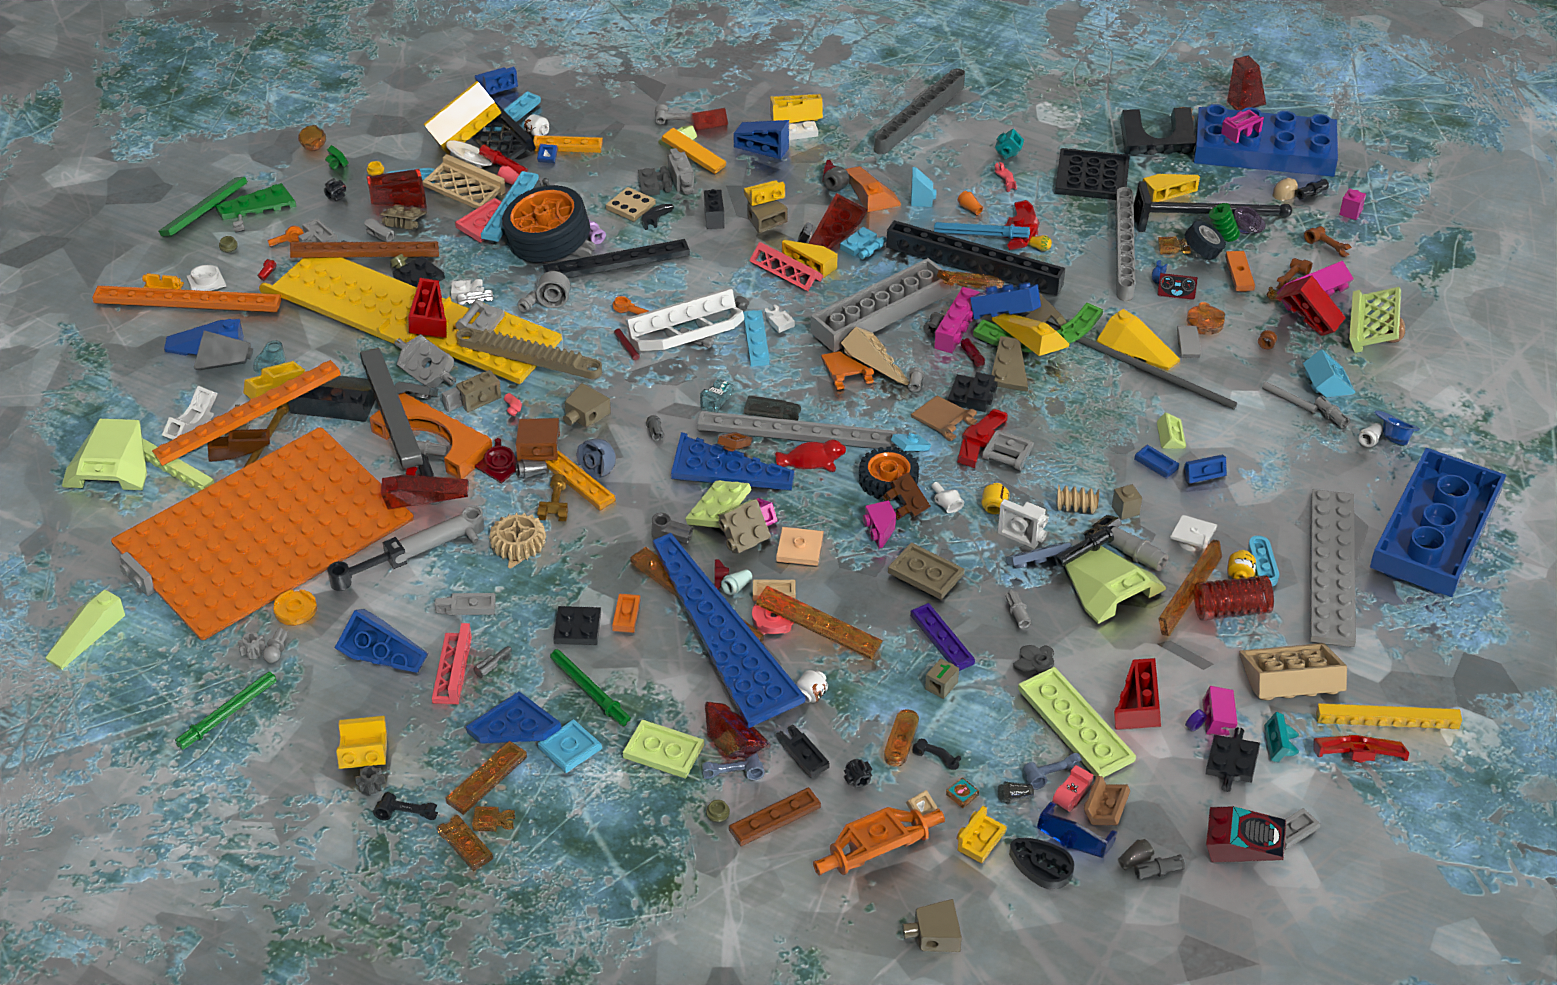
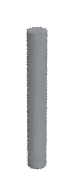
M1266 381L1262 386L1263 389L1312 413H1315L1317 410L1316 405Z

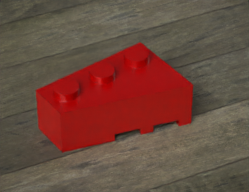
M1312 275L1286 284L1276 297L1278 301L1283 300L1291 306L1289 310L1293 313L1297 311L1305 318L1303 321L1321 336L1334 333L1346 318Z
M419 279L408 316L409 333L447 338V321L439 280Z

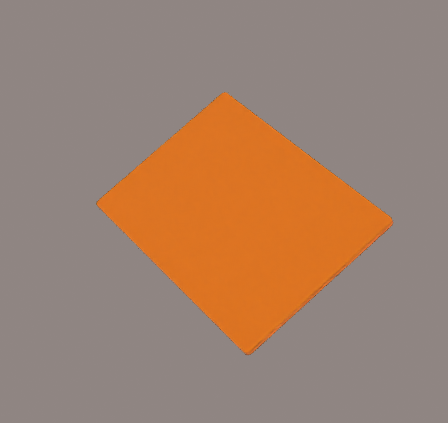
M319 427L113 537L111 542L121 554L128 552L151 575L154 590L200 640H206L274 601L280 594L293 590L328 570L330 564L347 559L413 521L414 515L330 434Z

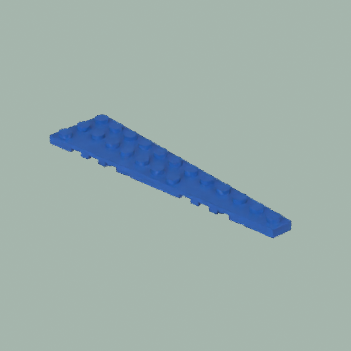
M672 533L653 540V547L747 728H751L805 703L806 696Z

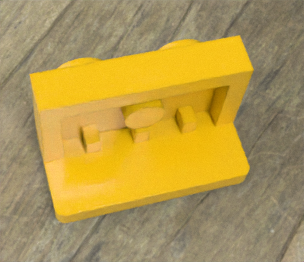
M775 180L744 188V195L751 206L785 198V184Z
M982 806L978 812H973L969 819V824L959 830L956 838L958 840L957 851L981 864L1006 833L1007 828L1002 823L986 816L987 807Z

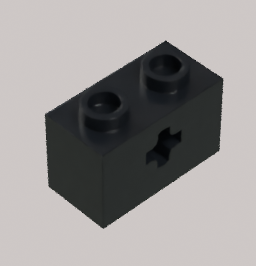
M704 190V211L707 229L724 228L722 190Z

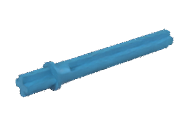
M936 222L934 224V231L938 233L1010 237V239L1014 237L1029 238L1030 227H1016L1014 224H1011V226Z

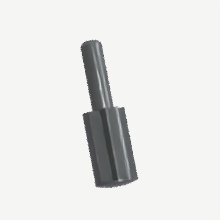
M507 646L494 657L493 655L488 656L473 668L475 674L479 678L485 676L498 666L497 662L510 653L512 648Z

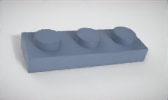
M1061 542L1005 557L1007 565L1015 566V569L1028 566L1027 562L1034 561V563L1047 561L1046 557L1053 556L1055 558L1056 555L1071 548V542Z

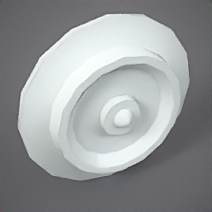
M455 140L446 143L447 148L451 151V156L478 168L493 164L491 160L479 155V148Z

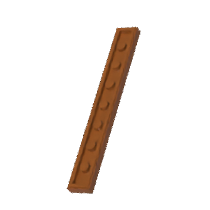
M437 241L290 243V258L396 257L400 254H403L404 257H439Z

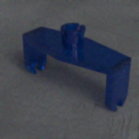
M1050 802L1041 812L1037 828L1059 841L1063 847L1067 846L1068 849L1072 848L1104 858L1116 840L1115 836L1118 834L1117 831L1112 830L1106 839H1103L1075 821L1053 815V808L1056 804Z

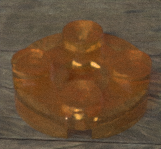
M1201 302L1198 306L1188 311L1186 321L1188 326H1197L1198 334L1205 335V332L1216 334L1224 327L1225 313L1206 302Z

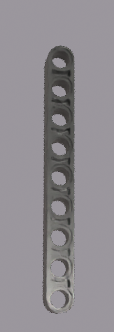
M958 68L951 70L874 134V151L877 154L888 153L963 90L965 71Z
M380 348L360 352L363 368L402 469L423 465L420 449Z

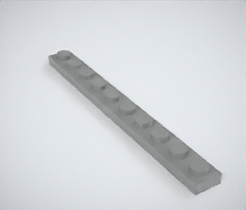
M708 411L700 412L697 423V430L723 433L737 432L743 435L820 443L834 439L838 440L842 445L877 449L883 447L885 450L887 447H891V450H894L895 444L891 441L893 434H897V431Z

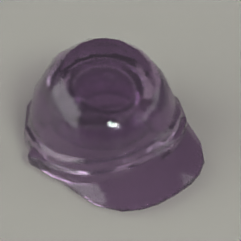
M1241 206L1233 213L1240 233H1261L1266 227L1264 220L1250 207Z

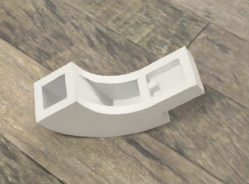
M197 386L188 409L178 418L169 417L162 436L173 440L179 435L211 421L214 413L210 411L218 393Z

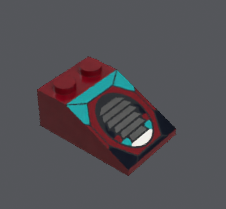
M1234 806L1210 807L1206 846L1212 863L1284 860L1286 820Z

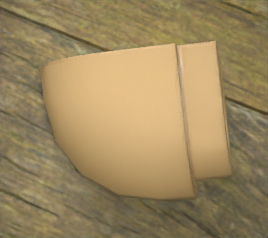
M1291 178L1280 180L1274 187L1273 197L1282 201L1294 198L1298 188L1296 180Z

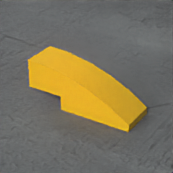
M294 361L263 368L261 376L245 379L243 393L250 399L256 398L268 390L274 389L286 381L302 375L305 369Z

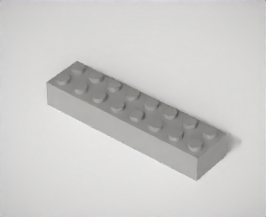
M927 258L812 314L811 333L830 350L836 352L844 348L841 342L855 327L874 333L950 295L952 276Z

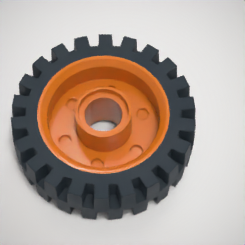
M879 447L878 451L873 449L871 453L867 452L865 457H862L859 464V484L864 492L867 491V494L870 496L874 494V498L879 499L880 496L882 497L886 492L893 489L890 485L893 481L908 472L918 485L919 465L916 458H913L911 453L907 454V451L902 450L899 452L897 447L894 450H891V447H887L886 450L883 447Z

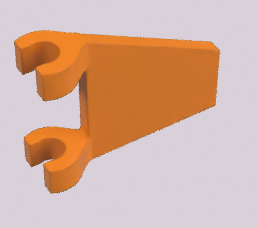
M840 351L821 355L824 364L833 378L836 390L844 389L842 382L844 376L859 373L863 374L866 384L874 383L872 367L868 368Z

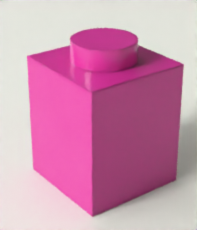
M1349 188L1343 197L1339 215L1357 220L1363 210L1366 194Z

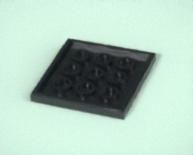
M1061 148L1055 194L1116 200L1117 190L1121 187H1127L1130 155Z

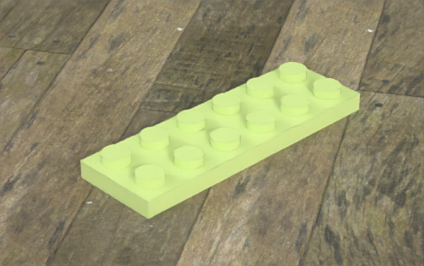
M1056 667L1018 685L1019 692L1074 753H1079L1082 758L1081 761L1095 777L1103 776L1104 778L1135 762L1136 755Z

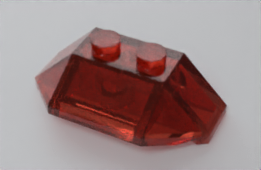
M706 701L707 736L714 742L716 747L724 752L726 757L730 759H737V757L749 758L770 749L771 743L754 726L748 728L742 717L732 712L729 706Z

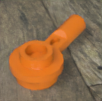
M291 226L285 230V234L269 239V246L272 247L286 241L299 242L298 236L304 234L299 226Z
M625 296L616 297L612 304L613 309L619 313L629 311L639 315L649 312V310L635 306Z

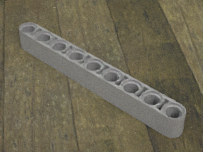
M1121 187L1117 190L1115 203L1116 295L1119 300L1130 301L1133 299L1135 288L1133 191L1128 187Z

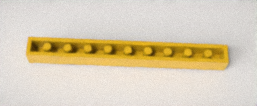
M1318 703L1316 710L1317 723L1460 729L1462 723L1460 709Z

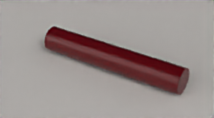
M616 329L614 334L632 359L638 360L640 358L638 352L620 329Z

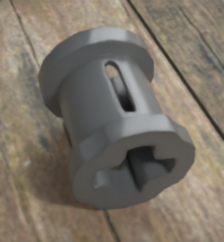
M938 312L931 314L930 321L923 326V330L928 336L935 337V332L944 315Z

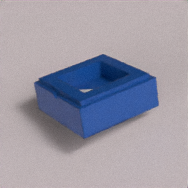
M540 144L537 157L538 162L555 163L558 151L557 145Z

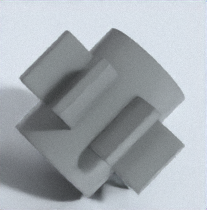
M255 632L244 634L242 640L238 641L241 656L246 655L249 659L260 657L262 651L266 648L264 636H258Z

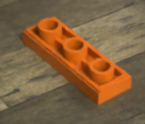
M1226 251L1225 258L1235 290L1240 292L1254 291L1255 283L1245 252Z

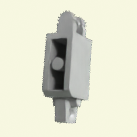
M677 148L670 149L668 169L677 192L683 191L684 194H691L694 189V171L685 152H678Z

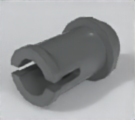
M656 415L649 416L646 426L650 430L651 437L656 441L661 440L659 433L661 438L664 437L661 419Z

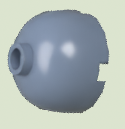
M594 438L584 441L577 448L578 465H582L584 471L595 480L610 474L615 467V452L607 441Z

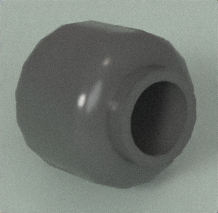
M834 167L824 175V184L830 191H839L849 183V174L843 167Z

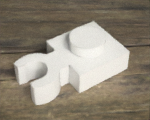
M773 305V311L765 308V316L769 318V323L778 333L795 327L793 318L786 311L779 312L777 305Z

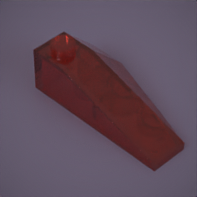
M416 474L382 478L381 495L388 510L468 497L469 490L468 479Z

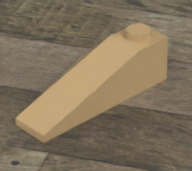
M855 327L841 342L845 347L844 352L849 357L862 361L899 383L909 385L907 377L897 365L892 364L895 360L886 353L887 349L874 333Z

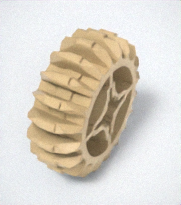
M516 512L512 516L508 514L506 518L500 517V521H495L494 526L491 527L489 536L491 548L495 551L496 555H501L503 560L509 558L510 562L513 559L520 561L522 558L528 560L529 556L535 557L536 553H540L542 547H545L546 541L543 523L539 521V518H534L533 514L527 516L525 512L522 515H518Z

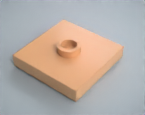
M782 527L776 562L818 566L824 531Z

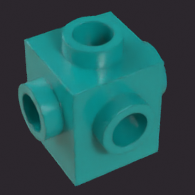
M1013 128L1007 133H1001L997 137L995 149L1005 159L1011 156L1014 157L1022 149L1024 139Z

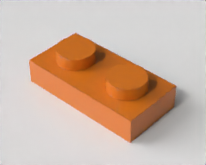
M619 594L612 624L613 631L634 633L641 601L640 595Z

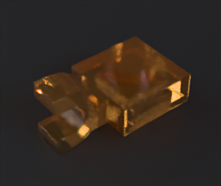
M1177 236L1158 237L1160 254L1179 253V250L1182 253L1188 254L1191 251L1190 246H1185L1188 245L1185 238L1177 240Z

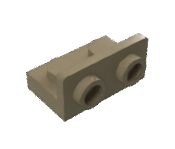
M490 370L456 384L457 389L462 394L463 408L467 413L501 398L500 380Z

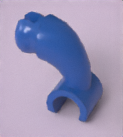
M1161 260L1157 261L1156 267L1152 271V279L1158 284L1160 273H1166L1167 264L1161 266Z

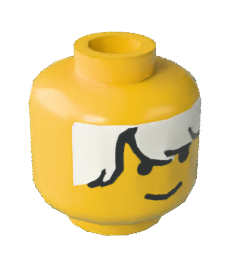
M1246 550L1232 553L1228 560V575L1232 579L1238 578L1240 582L1252 579L1255 575L1256 558Z

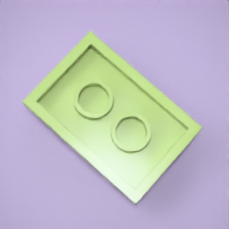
M721 480L715 481L685 518L687 524L720 528L718 514L739 506L752 490L750 484Z
M641 720L623 751V758L686 779L704 747V739Z

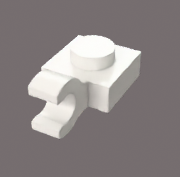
M477 279L473 283H471V280L452 281V299H457L458 294L467 295V293L482 291L483 293L484 287H481L483 286V280Z

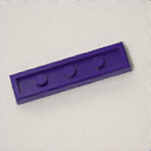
M929 603L910 611V616L947 662L954 664L959 668V671L975 664V658Z

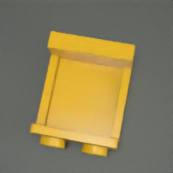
M385 716L339 720L340 744L336 750L339 769L386 764L387 728Z

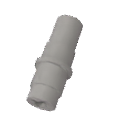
M1116 526L1111 529L1114 541L1109 544L1132 557L1136 563L1141 562L1157 571H1161L1166 566L1168 555L1151 545L1150 541L1142 540Z

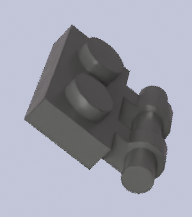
M662 166L660 172H656L655 168L638 170L641 193L651 196L660 195V190H665L666 192L672 190L673 184L670 179V171L666 166Z

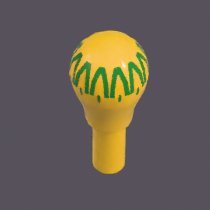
M1046 235L1032 237L1028 245L1040 251H1047L1051 248L1052 240Z

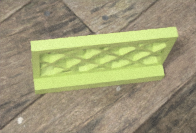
M1400 287L1363 295L1361 290L1353 291L1349 339L1355 353L1362 352L1363 346L1399 339ZM1394 295L1390 300L1387 299L1388 296ZM1376 299L1372 303L1367 302V300ZM1381 302H1384V303H1385V304H1383L1381 307H1378V306H1377V305L1380 304ZM1390 306H1393V307H1394V308H1392L1390 311H1387V310H1386V309L1389 308ZM1371 310H1374V311H1375V312H1373L1371 315H1368V314H1367V313H1369ZM1380 314H1384V316H1382L1380 319L1376 318ZM1389 318H1393V320L1390 321L1389 323H1386V322H1385V321H1387ZM1371 321L1374 322V324L1371 325L1370 327H1367V326H1366V325H1368ZM1380 325L1383 326V328H1382L1381 330H1379V331H1376V330H1375V329H1377ZM1388 330L1393 331V333L1385 334ZM1369 334H1373L1372 337L1366 338Z

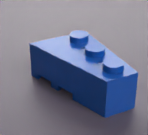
M1030 282L1021 283L1016 287L1013 284L1003 285L1002 288L989 286L986 287L985 291L970 297L974 320L980 319L985 315L995 317L1002 313H1022L1034 311L1041 307L1038 284L1030 285Z

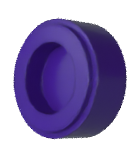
M1198 709L1188 718L1185 726L1192 732L1196 731L1204 724L1207 715L1201 709Z

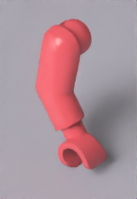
M996 163L995 173L1005 180L1006 191L1010 192V189L1017 190L1012 172L1004 168V163Z

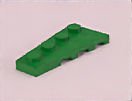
M280 183L230 201L222 202L215 205L222 220L238 218L239 214L244 217L250 212L261 214L266 209L281 210L282 206L289 205L290 208L296 207V202L283 184Z

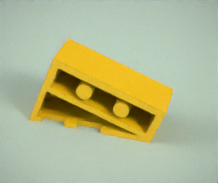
M821 94L770 96L772 121L789 120V123L807 120L817 121L823 118Z

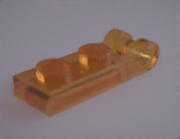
M459 815L452 817L451 821L447 824L442 823L437 826L439 835L443 839L445 838L473 872L493 860V853Z

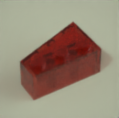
M1249 55L1236 58L1233 62L1227 102L1235 110L1242 111L1244 108L1266 105L1260 66Z
M420 169L367 176L371 204L403 205L404 207L427 209Z

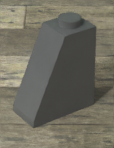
M204 330L194 369L206 370L245 364L247 359L251 360L253 348H251L249 342Z

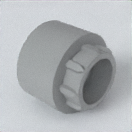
M557 271L544 273L539 279L536 292L537 299L548 308L563 306L568 300L570 281L564 274Z

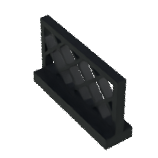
M497 103L496 105L501 114L485 126L491 127L490 131H483L482 128L471 137L480 147L482 145L488 147L498 145L497 150L502 155L507 154V158L511 160L526 150L532 152L536 149L532 137ZM502 126V131H494L495 127ZM481 136H489L488 141H480ZM493 136H500L499 140L492 141ZM504 136H512L511 140H503ZM502 145H509L508 150H501ZM513 145H521L520 148L513 149Z

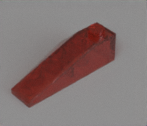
M836 193L808 244L824 246L831 250L861 224L868 209Z

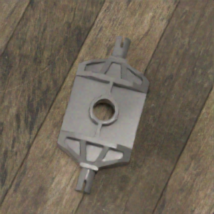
M421 334L407 343L400 338L397 339L398 342L395 341V345L402 349L397 365L419 382L433 388L438 387L442 381H446L450 385L454 384L452 381L456 382V378L449 373L454 366V358L428 341ZM432 361L431 365L425 368L426 363Z

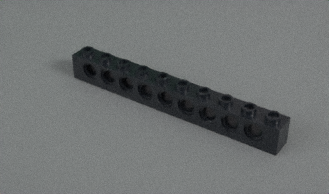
M895 220L887 229L886 248L925 259L929 258L931 261L997 280H1003L1015 285L1030 282V285L1038 284L1039 291L1058 296L1064 285V267Z

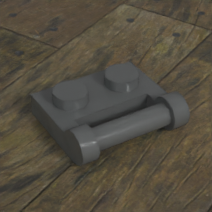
M397 382L395 384L397 393L413 394L415 392V397L425 399L437 396L439 390L438 388L406 382Z

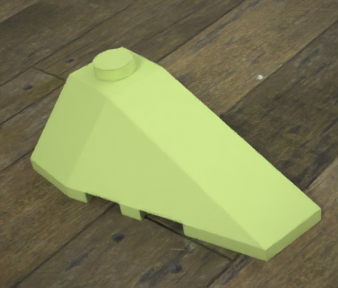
M105 589L92 596L77 609L45 657L46 661L61 670L126 616L121 599Z

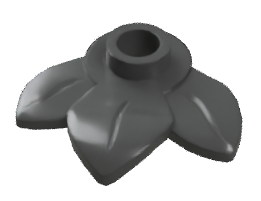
M1034 645L1022 646L1020 648L1022 658L1013 663V666L1023 671L1035 669L1036 672L1042 673L1053 668L1054 650L1047 645L1040 648Z

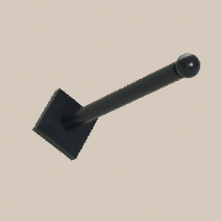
M1139 181L1133 205L1134 218L1138 231L1145 232L1150 212L1209 214L1211 209L1221 203L1151 202L1146 182ZM1286 203L1280 206L1229 204L1233 215H1280L1283 218H1287L1292 214V207Z

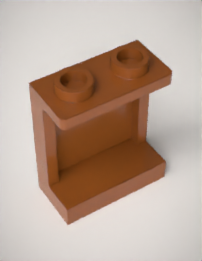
M559 418L519 419L516 439L517 461H521V459L534 461L558 460Z

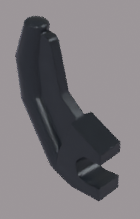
M661 204L652 207L642 215V226L644 229L648 230V225H653L654 228H657L659 218L664 214L672 212L674 209L673 204Z

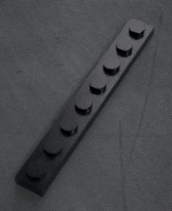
M680 239L543 265L544 273L557 271L564 274L567 278H574L672 258H681L690 255V249L686 240Z

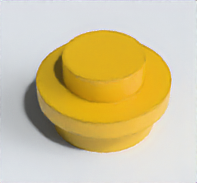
M372 161L368 164L367 173L373 177H378L384 173V166L379 161Z

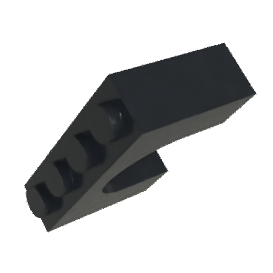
M1191 107L1173 109L1171 114L1173 134L1166 138H1154L1145 132L1142 127L1140 109L1122 111L1120 124L1125 154L1135 156L1138 154L1154 155L1156 153L1193 152L1196 138Z

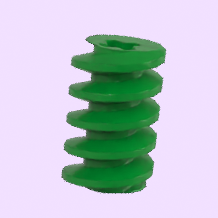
M1221 203L1210 210L1209 218L1211 223L1222 235L1224 241L1232 242L1237 240L1240 236V230L1228 203Z

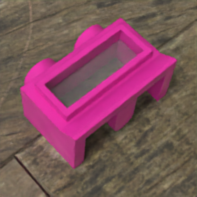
M1251 110L1240 111L1236 116L1227 117L1223 121L1221 134L1234 143H1238L1241 130H1243V134L1246 136L1251 135L1252 129H1255L1258 133L1261 132L1264 117H1259Z

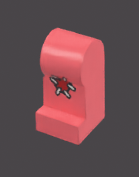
M1075 765L1071 770L1070 776L1056 790L1052 802L1070 812L1091 790L1093 774Z

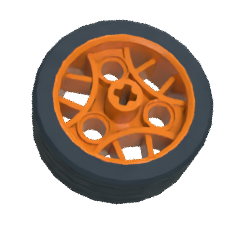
M547 185L526 191L508 205L502 217V225L512 252L517 257L530 262H550L566 257L583 245L590 232V222L580 194L565 186Z

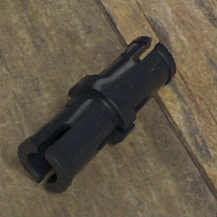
M1326 179L1310 182L1305 187L1296 190V197L1301 200L1308 196H1315L1318 192L1327 190L1329 182Z

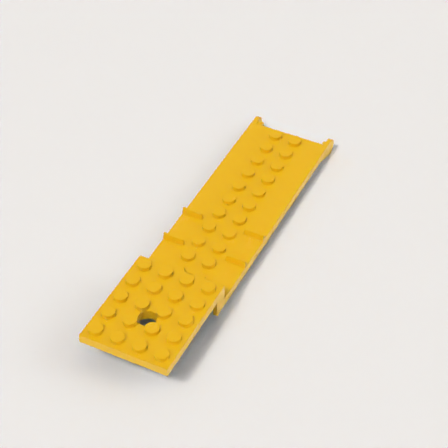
M342 257L302 258L273 285L262 283L259 286L262 294H281V298L395 344V341L398 342V338L407 343L420 335L409 333L408 320L417 287ZM450 296L447 299L442 298L447 321V338L422 335L451 357L485 371L490 370L493 374L517 384H521L537 367L536 365L460 346L457 342V331L459 329L456 327V322L465 316L469 308L452 302ZM505 311V316L493 330L497 335L500 332L503 336L508 334L510 338L516 336L517 340L523 338L525 342L530 340L533 344L536 341L539 345L544 343L546 347L552 345L553 349L562 341V334ZM477 312L474 315V317L470 320L469 324H472L476 320V318L480 315V312ZM464 336V337H462V338H463V339H469V338H471V337H470V336Z

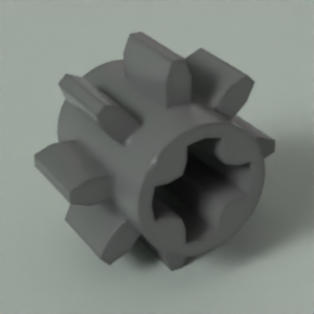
M373 766L360 769V776L355 777L359 791H364L369 795L381 791L380 784L386 783L381 768L376 769Z

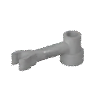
M659 104L655 107V121L657 124L662 125L666 120H687L693 124L699 122V118H697L698 111L688 112L687 114L668 113L669 109L666 105Z

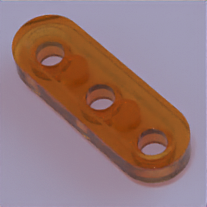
M902 710L896 716L884 751V760L890 766H901L908 758L919 724V716L913 710Z

